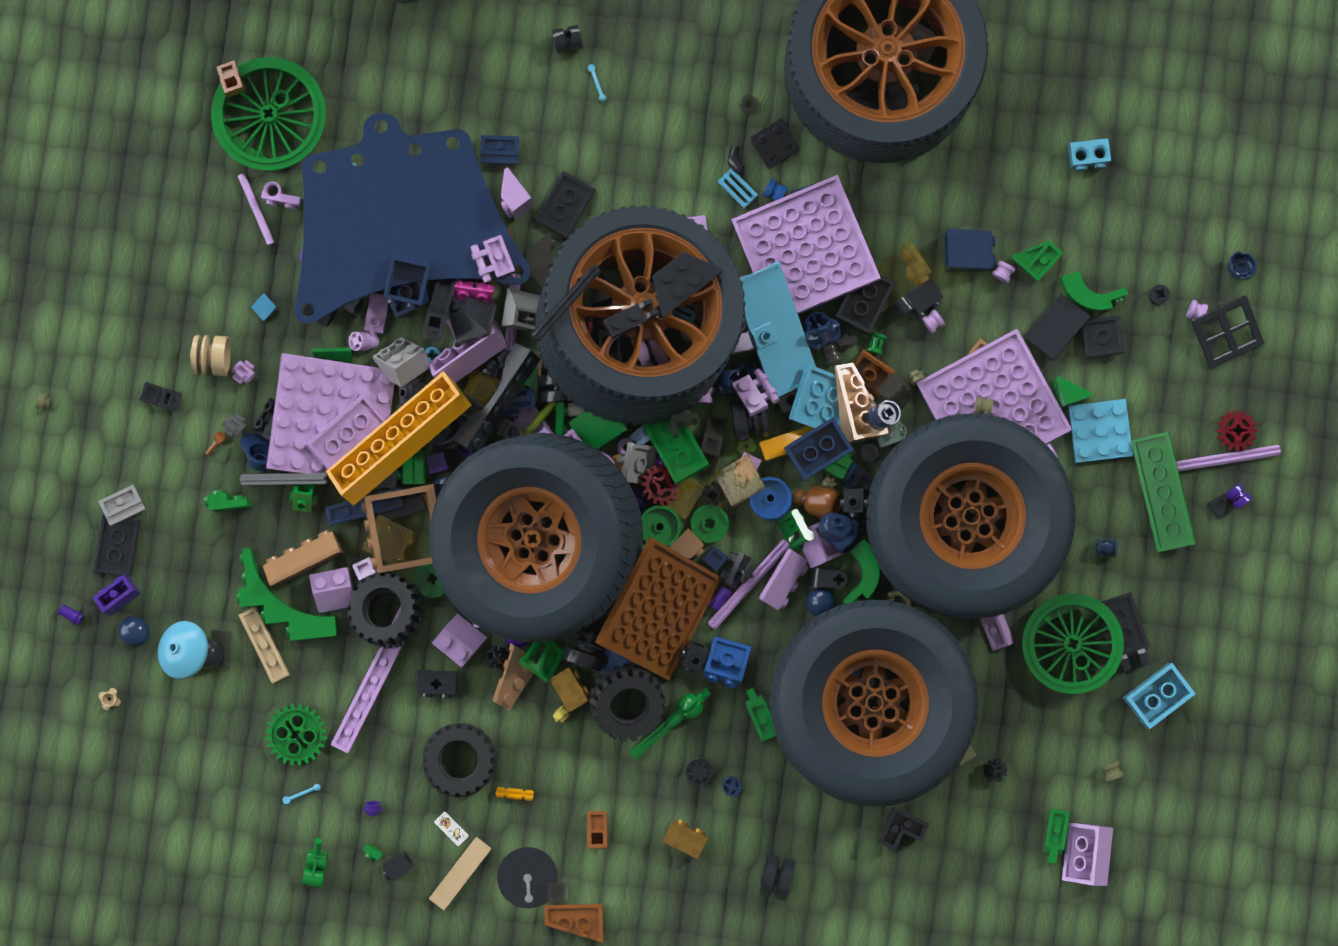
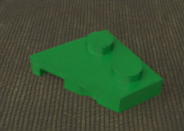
M1048 240L1017 254L1015 253L1010 258L1038 282L1063 252Z

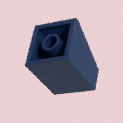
M947 229L944 234L945 272L991 271L993 266H996V255L992 253V247H995L996 240L995 236H992V231Z

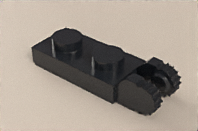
M648 299L639 305L636 304L604 319L602 323L611 338L614 339L646 324L647 321L658 316L660 312L658 309H655L646 315L643 314L642 310L649 308L654 303L652 299Z

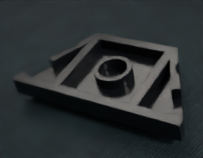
M682 252L660 269L652 278L661 317L664 319L723 272L722 269L686 252Z

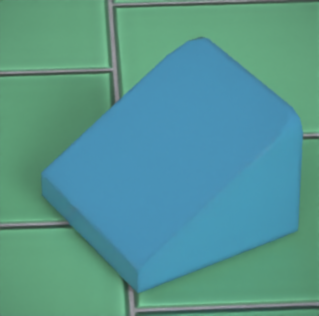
M265 294L261 295L251 307L263 321L278 310Z

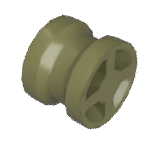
M978 396L974 413L990 415L993 399H983L982 396Z
M1119 760L1101 766V770L1106 775V782L1124 776L1123 771L1119 768Z

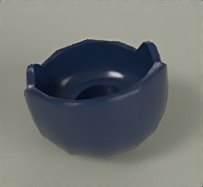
M1236 251L1231 255L1228 262V272L1233 278L1249 280L1255 275L1257 270L1256 260L1249 252Z
M826 588L814 589L808 594L806 599L807 610L815 617L835 608L836 605L835 595L830 589Z
M133 616L127 617L121 622L118 633L124 643L130 646H141L147 642L150 636V628L143 619Z

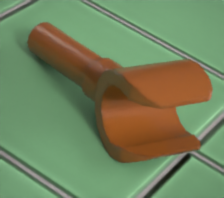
M223 431L213 435L215 442L205 452L207 456L218 445L226 441Z

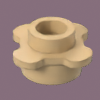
M111 688L108 692L99 693L98 697L101 699L104 710L120 705L121 700L116 695V689Z

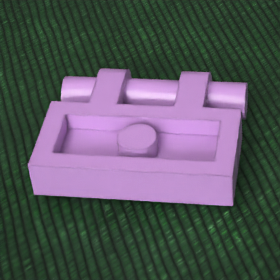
M501 235L483 241L484 250L480 251L478 244L470 247L473 253L472 258L476 260L479 276H482L484 283L491 281L489 273L493 271L497 278L515 272ZM487 255L491 262V265L486 267L483 257Z
M761 369L755 370L754 374L757 377L755 380H752L747 375L732 383L733 389L751 417L768 408L767 400L771 399L773 403H777L780 400L776 389L770 385L768 376L765 373L763 374ZM761 385L765 390V392L762 394L759 392L757 388Z

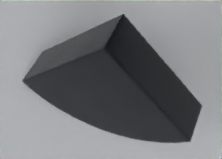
M1224 493L1207 503L1217 520L1224 515L1226 510L1227 498Z

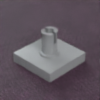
M628 442L626 454H619L617 462L623 465L622 474L628 482H644L640 477L646 475L644 471L646 469L650 470V466H653L657 450L654 446Z

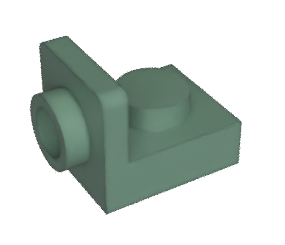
M898 421L887 427L888 434L877 437L880 448L901 441L906 437V428L901 424V421Z

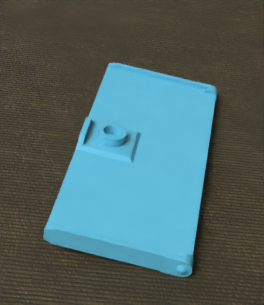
M775 262L740 278V281L743 282L742 288L745 292V297L743 298L746 302L744 319L749 330L748 334L752 346L756 350L763 372L769 378L768 382L776 389L777 396L779 397L797 389L805 365L815 366L805 339V334L780 262Z

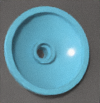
M180 621L171 625L162 635L158 646V660L161 668L167 675L177 679H186L195 675L202 668L208 653V642L204 631L197 624L188 621Z

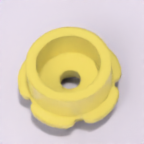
M562 705L552 716L556 719L555 722L560 721L562 723L570 714L566 707Z

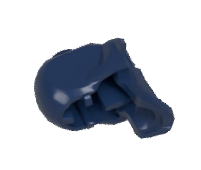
M815 312L804 320L803 325L806 329L805 339L811 348L820 350L826 344L839 340L840 325L838 321L828 318L825 313Z
M744 363L737 369L722 371L717 378L719 392L722 395L738 396L732 387V383L747 375L752 380H755L757 377L754 372L760 368L754 367L751 369L749 363ZM762 385L757 387L759 392L764 389Z
M524 385L504 416L507 418H519V410L531 411L536 405L534 390L530 386Z
M827 513L820 520L819 533L826 541L832 543L840 553H847L851 551L853 542L857 537L859 522L855 518H849L838 513Z

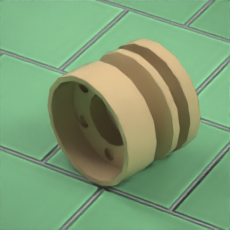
M201 335L194 336L190 351L193 375H200L202 371V374L207 376L211 367L214 376L227 377L231 356L229 337L215 336L211 344L208 335L203 337V341Z

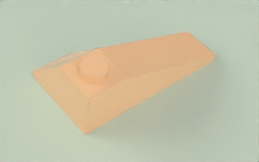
M848 363L835 366L840 425L849 443L862 442L888 434L887 428L875 430L867 421L868 411L876 406L873 401L874 397L872 394H869L865 388V382L855 365Z

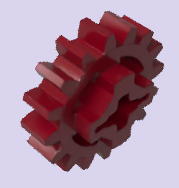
M1235 410L1234 415L1231 411L1227 412V417L1222 415L1220 418L1223 422L1216 423L1220 426V429L1215 430V432L1220 433V436L1216 439L1223 440L1221 446L1227 444V450H1231L1234 447L1235 452H1238L1240 447L1242 450H1246V445L1252 446L1251 440L1257 439L1253 434L1258 432V429L1253 427L1257 422L1250 421L1253 416L1246 417V411L1239 414V410ZM1230 419H1232L1231 425L1229 427H1225L1226 423ZM1237 427L1238 430L1243 432L1237 434L1236 432L1229 430H1232ZM1226 435L1231 438V441L1227 439ZM1248 435L1247 439L1241 443L1242 437Z
M659 464L657 467L653 465L650 466V470L646 469L644 471L646 475L640 477L644 482L640 483L639 486L644 489L640 493L646 494L645 501L651 499V505L657 502V505L663 506V503L669 505L670 501L676 500L674 495L680 494L677 488L681 487V484H675L666 466L663 469V464ZM655 473H660L657 477H652ZM663 493H668L666 497L660 498Z

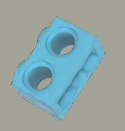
M1108 138L1073 142L1068 145L1070 169L1076 168V171L1086 170L1089 166H1095L1096 169L1106 167V164L1111 162ZM1095 150L1102 151L1103 158H1097L1094 154ZM1077 152L1084 154L1085 159L1083 161H1079L1076 158Z

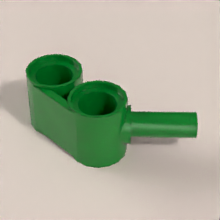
M316 838L314 840V849L308 850L306 858L307 868L304 870L302 885L322 888L328 852L322 851L321 838Z

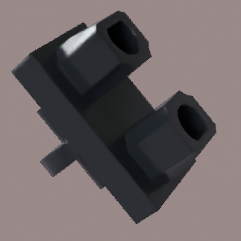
M731 552L728 562L734 565L731 571L727 569L722 570L720 578L726 584L738 589L741 582L745 583L747 577L753 579L754 575L749 573L752 568L749 565L751 557L742 552H739V554Z

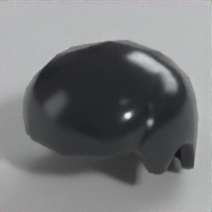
M207 639L208 653L202 668L216 669L222 661L223 648L217 645L216 641Z

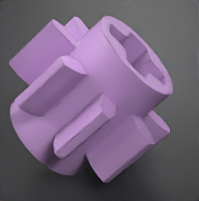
M240 360L231 371L234 373L232 378L240 384L243 381L247 384L255 375L253 371L254 366L247 360L244 363Z

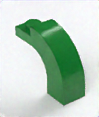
M1080 271L1065 275L1059 279L1068 299L1087 311L1104 312L1113 308L1111 301L1114 304L1125 300L1124 297L1128 295L1126 287L1107 294H1096L1086 287Z
M862 539L849 552L859 563L862 577L859 585L842 601L844 604L860 601L861 594L868 599L874 592L879 580L880 567L873 555L871 546L865 539Z

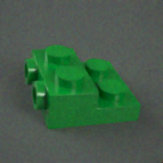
M224 490L212 491L211 495L204 496L205 507H208L209 511L212 512L253 508L252 500L247 499V496H232Z

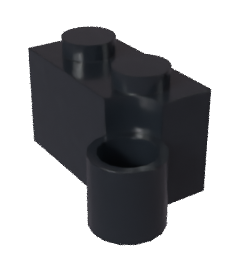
M930 278L893 304L901 316L907 314L910 320L914 318L919 320L926 315L925 311L931 307L933 310L941 305L942 302L940 300L944 296Z

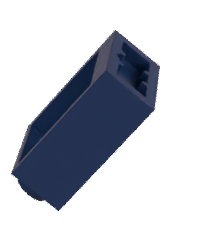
M393 252L384 300H387V303L391 305H398V303L406 304V308L417 310V307L422 308L432 260ZM397 263L425 269L418 300L390 294Z

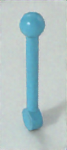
M590 64L588 71L593 76L600 95L599 100L604 102L606 96L603 94L595 74V66Z
M315 784L312 788L290 797L285 796L283 803L289 804L293 799L312 791H319L321 786Z

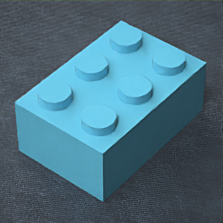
M1167 663L1122 698L1146 729H1151L1193 697L1195 692L1173 663Z

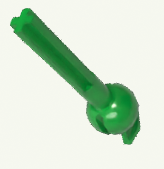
M705 687L703 692H699L697 695L687 693L681 696L677 703L678 710L629 751L632 757L637 760L685 718L691 720L699 717L704 708L702 702L706 700L705 697L711 695L708 689Z

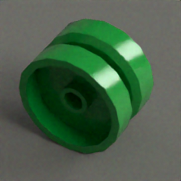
M657 505L649 508L642 514L643 541L645 543L651 537L670 547L677 540L681 532V522L673 509ZM659 524L663 526L661 531L656 529V526Z

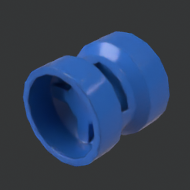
M771 178L763 196L771 197L774 201L779 200L785 196L788 187L777 184V181Z

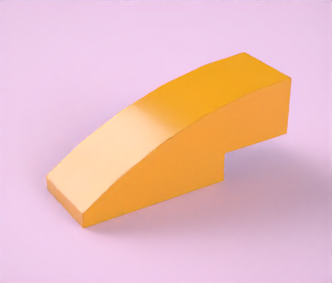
M805 427L760 442L759 446L765 462L785 456L786 453L783 448L813 430V428Z

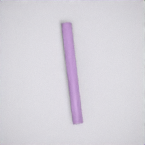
M245 173L238 175V179L267 245L274 244L275 242Z

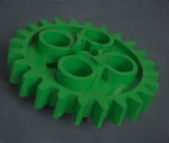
M291 703V709L284 705V712L277 709L278 716L271 715L274 721L267 722L271 726V729L265 730V732L270 733V736L265 737V740L271 741L267 747L274 748L271 754L278 753L277 760L281 757L284 758L283 764H286L288 760H290L291 766L295 764V761L301 766L302 760L308 764L309 757L315 760V753L322 754L319 748L326 747L322 743V740L328 739V737L323 736V733L327 732L328 729L322 728L326 722L319 721L322 715L315 716L316 709L311 712L309 711L310 705H307L305 709H303L302 703H299L298 708H296L294 703ZM297 715L303 718L301 726L294 724V718ZM286 720L290 722L291 726L295 731L301 732L299 734V737L302 739L304 743H306V749L303 747L299 738H293L294 732L286 724ZM281 727L286 728L288 731L285 738H281L278 734ZM307 731H312L315 734L312 742L307 741L305 738ZM292 743L299 745L297 753L291 752L290 745Z

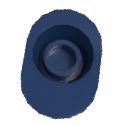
M258 434L244 435L241 438L240 445L247 455L248 465L252 469L259 470L262 474H265L268 470L266 466L269 442Z

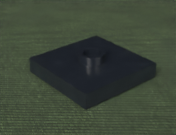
M1119 315L1091 319L1083 326L1082 332L1086 359L1125 354Z

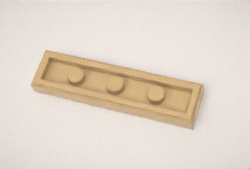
M257 606L239 614L241 622L271 683L274 684L290 676L264 621H262Z
M476 836L429 899L445 910L492 848Z

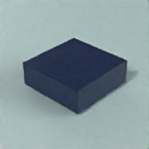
M714 545L701 560L717 572L728 557Z

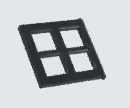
M1246 295L1191 319L1210 369L1264 344ZM1242 306L1246 320L1230 327L1225 313ZM1218 317L1222 332L1206 339L1201 324ZM1249 325L1253 340L1237 347L1232 333ZM1225 336L1230 350L1213 358L1209 343Z

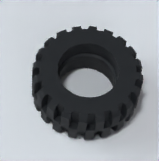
M386 572L385 574L375 573V577L367 576L365 578L366 582L360 581L357 584L359 587L357 591L353 590L351 593L353 596L352 601H348V607L351 608V611H348L347 614L348 618L352 619L350 625L355 629V633L366 642L386 649L393 646L400 647L403 645V641L407 643L411 641L412 638L410 636L412 634L417 635L419 632L417 629L418 625H423L424 620L421 619V615H425V608L422 607L424 599L420 596L421 592L418 588L402 576L391 572ZM385 594H396L401 602V611L397 620L387 627L381 628L376 626L372 619V609L375 602Z
M623 664L621 668L618 665L613 666L614 670L610 672L608 670L604 671V676L602 678L598 677L595 681L596 686H592L590 705L593 717L597 725L600 726L601 731L605 734L608 733L613 739L619 737L620 741L626 742L627 738H631V741H637L639 736L645 738L648 736L647 732L650 730L654 732L657 729L656 723L661 724L663 720L661 714H665L666 710L664 705L666 699L657 678L646 668L642 670L640 665L635 664L631 667L630 664ZM634 688L644 693L645 702L637 713L626 717L612 713L610 704L618 692Z
M455 723L440 728L431 735L422 753V769L424 768L426 779L429 780L433 788H436L442 794L449 795V797H467L479 792L490 782L496 770V749L491 742L492 740L483 730L471 724ZM465 742L476 751L478 758L477 766L468 777L454 778L443 769L441 763L442 753L451 743Z

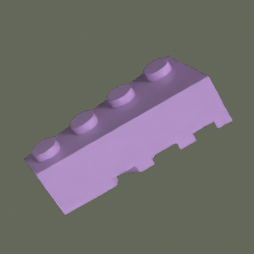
M493 319L489 336L461 345L455 339L453 346L442 351L429 364V368L434 378L444 371L456 383L507 347L499 324Z

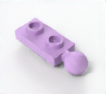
M375 293L370 295L364 331L370 333L368 339L370 349H374L379 345L377 333H384L389 307L387 300H384V295Z

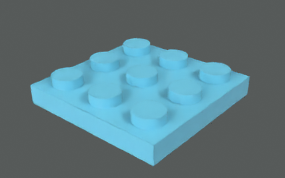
M806 364L789 419L814 429L834 417L841 428L835 374Z
M1126 399L1068 406L1075 463L1133 456Z

